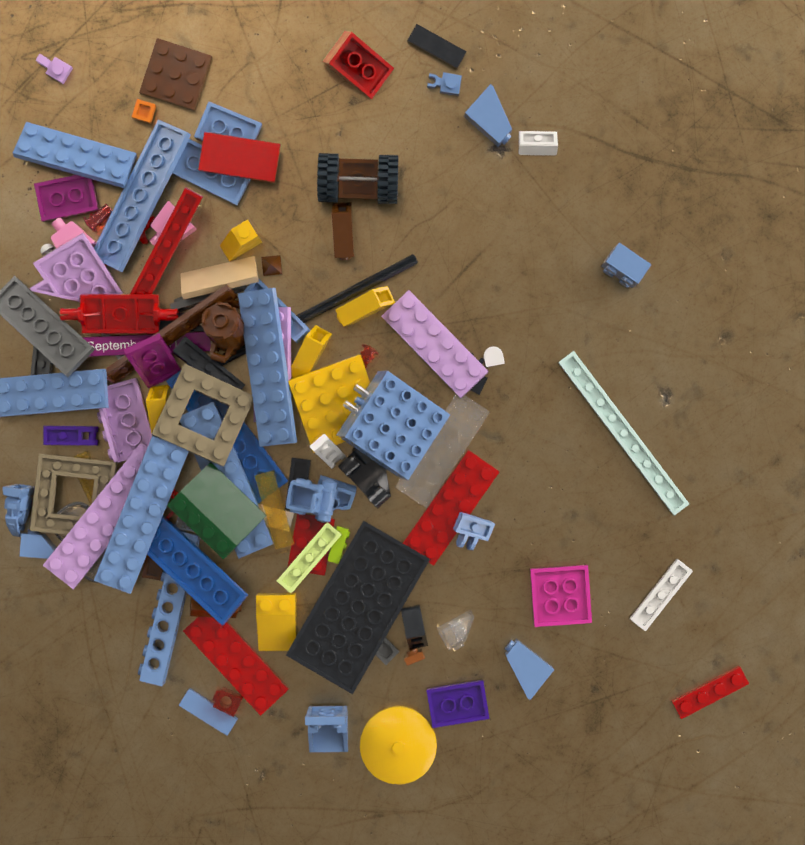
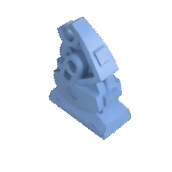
M24 484L4 486L2 490L3 495L6 496L4 509H7L5 516L6 524L13 536L21 537L20 530L24 531L25 523L32 508L31 496L34 494L35 486Z

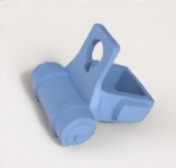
M297 478L292 480L287 494L286 508L290 509V512L305 515L306 513L314 514L315 519L322 523L330 522L331 515H333L338 482L333 479L322 480L321 484H312V481Z

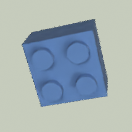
M618 243L612 249L601 265L604 268L603 272L610 277H617L620 279L619 283L626 288H629V286L633 288L639 284L651 266L649 262L621 243Z

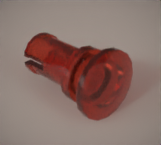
M104 204L94 214L91 213L88 219L84 216V222L92 231L97 232L95 227L101 226V223L111 215L112 209L107 204Z
M362 344L364 350H361L360 354L366 369L369 362L374 359L373 355H378L379 352L370 345Z

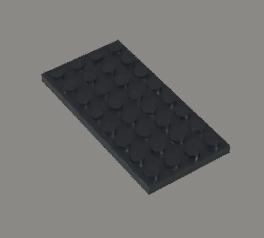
M363 521L286 656L353 695L430 559Z

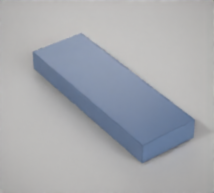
M190 688L178 705L227 736L238 720L237 717Z

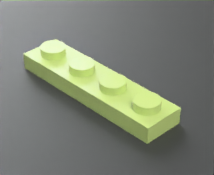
M327 522L279 577L277 582L288 592L292 593L342 534Z

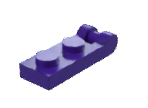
M43 426V445L98 446V440H96L98 426ZM83 432H89V440H83Z

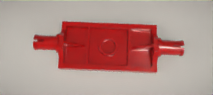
M81 294L80 307L77 309L61 308L60 314L63 315L60 316V320H78L82 326V333L156 334L160 331L161 321H174L178 318V309H161L159 307V294Z

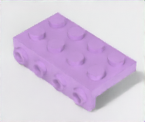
M137 378L107 386L109 408H101L97 412L98 420L104 426V431H102L103 438L110 447L108 449L109 458L116 463L126 461L140 443L148 447L152 437L149 417Z

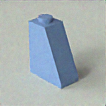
M490 84L465 112L464 117L499 147L501 143L505 145L512 137L510 135L512 127L494 87Z
M516 638L514 642L511 640L505 647V655L527 698L531 700L554 669Z

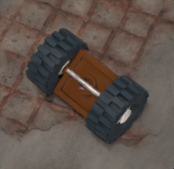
M319 153L317 171L318 202L337 203L338 195L339 198L377 199L378 187V204H397L398 155H379L378 165V159L339 158V154Z

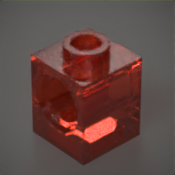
M223 686L220 691H216L212 701H215L213 707L234 717L243 696ZM222 697H229L232 703L225 705L222 702Z

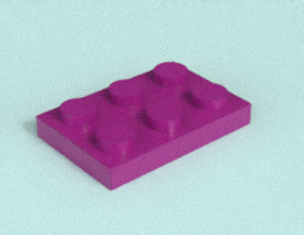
M73 175L34 184L42 222L99 211L93 179Z
M160 333L123 349L126 357L147 388L168 380L181 370L179 363Z

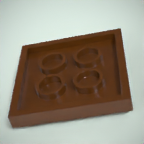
M157 38L139 93L195 111L212 56Z

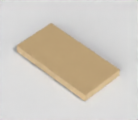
M255 256L180 273L183 300L214 293L226 284L230 288L259 282Z

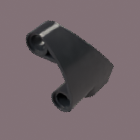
M353 448L352 453L338 467L359 487L369 501L379 509L391 497L386 469L356 448Z

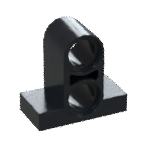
M420 605L402 608L401 613L409 650L428 646Z

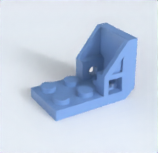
M309 706L305 716V725H308L309 752H348L347 706Z

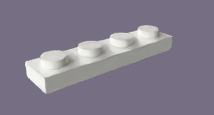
M676 559L629 619L646 631L693 571Z

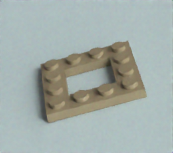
M184 363L151 435L224 467L252 405V394ZM193 391L229 406L214 440L178 425Z
M39 454L30 531L67 535L82 517L53 513L58 475L94 479L93 503L116 474L117 463Z

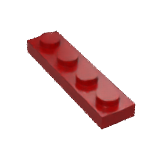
M737 666L671 702L680 719H683L745 687L749 682L741 667Z

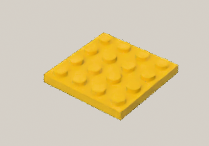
M360 354L288 381L310 445L323 434L335 445L345 442L336 436L351 411L343 407V403L348 401L355 406V398L357 396L361 398L362 396L354 390L355 385L358 384L366 390L370 384Z

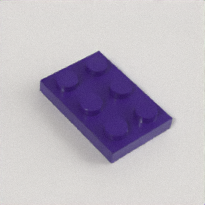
M483 680L426 689L432 728L490 719Z

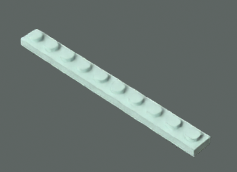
M572 351L559 361L558 364L672 515H676L688 506L689 502L577 354Z

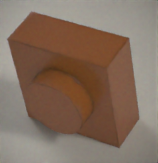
M417 648L407 651V655L404 656L407 666L425 659L422 649L417 650Z

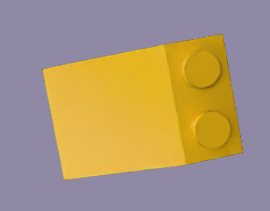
M258 593L256 595L259 651H288L297 636L296 593Z

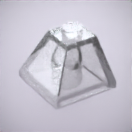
M471 609L437 627L438 633L448 650L453 649L455 651L464 646L463 642L466 641L474 620Z

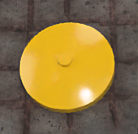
M392 706L380 710L368 720L361 734L360 753L365 766L371 774L386 783L406 784L419 779L429 770L436 755L437 743L432 725L425 716L409 707Z

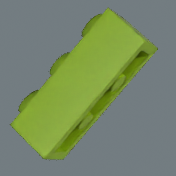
M337 526L336 530L342 535L332 545L328 557L329 562L339 564L342 559V552L347 547V543H345L346 538L349 539L350 536L349 529Z

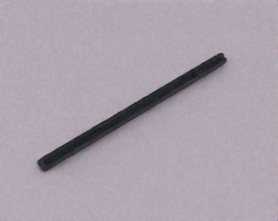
M412 254L296 316L305 323L416 265L418 260ZM245 345L237 350L235 355H231L225 363H218L223 366L246 354Z

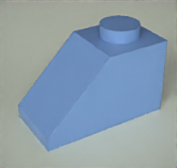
M28 529V532L21 533L19 557L48 559L57 548L46 534Z

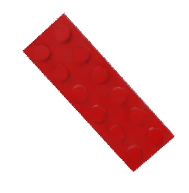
M468 450L406 537L403 544L429 558V563L434 566L457 534L453 527L459 513L471 514L499 474V471Z
M197 617L183 630L186 636L260 716L289 690L287 685L228 621L221 625L213 617Z

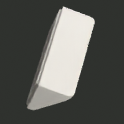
M519 131V155H557V132Z

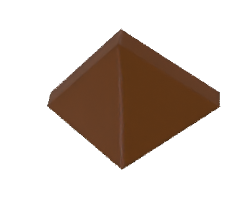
M281 255L261 257L263 276L282 274Z

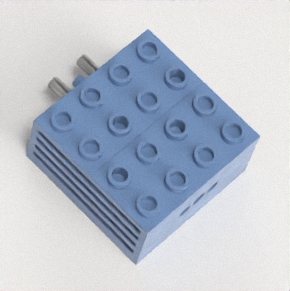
M378 371L366 390L358 384L355 385L354 390L362 395L361 398L358 396L355 398V406L348 401L343 403V407L351 411L336 436L395 476L409 480L450 414L389 371Z

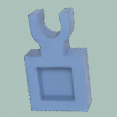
M443 72L442 78H439L437 75L429 73V78L435 79L436 82L434 84L428 83L427 88L441 87L440 93L459 96L462 75Z

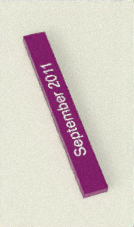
M188 332L169 345L168 348L172 352L181 340L187 337L203 351H210L211 340L205 334L206 332ZM154 334L90 336L82 338L95 349L89 356L125 355L123 349L150 338Z

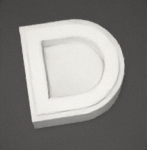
M493 346L484 352L485 367L505 364L501 349Z

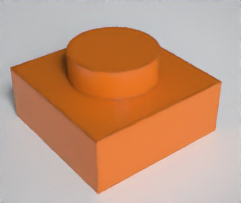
M137 99L132 118L151 124L156 105Z

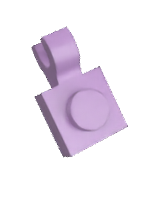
M39 54L36 59L40 65L47 68L46 75L62 84L65 83L73 69L72 66L54 57L53 61H50Z

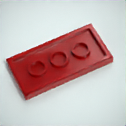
M204 132L198 170L275 183L281 144Z

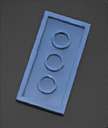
M189 139L172 174L238 206L251 179L199 171L202 145Z

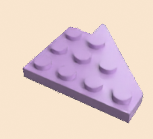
M84 232L33 262L43 280L30 287L31 291L80 302L81 294H123Z

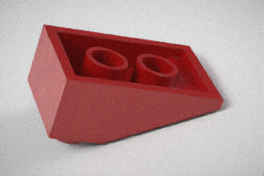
M350 31L343 32L322 61L336 74L370 99L374 97L394 70V67Z

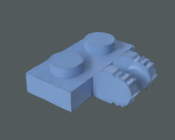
M460 512L453 527L455 532L460 533L456 541L457 547H463L468 539L466 544L467 550H473L478 539L488 541L495 523Z

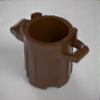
M237 300L229 304L218 302L210 308L208 307L202 315V328L211 340V360L225 363L231 355H235L237 350L245 345L244 322L241 318V313L236 310V308L240 309L239 301ZM219 349H220V350L226 352V354H225V355H222V354H218V353H215V352H216V351L219 352Z

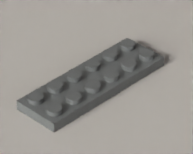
M16 276L0 290V315L67 377L95 350L64 320L61 321L60 317Z

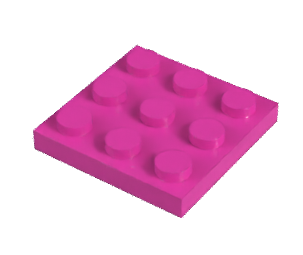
M588 565L530 569L534 627L592 623Z

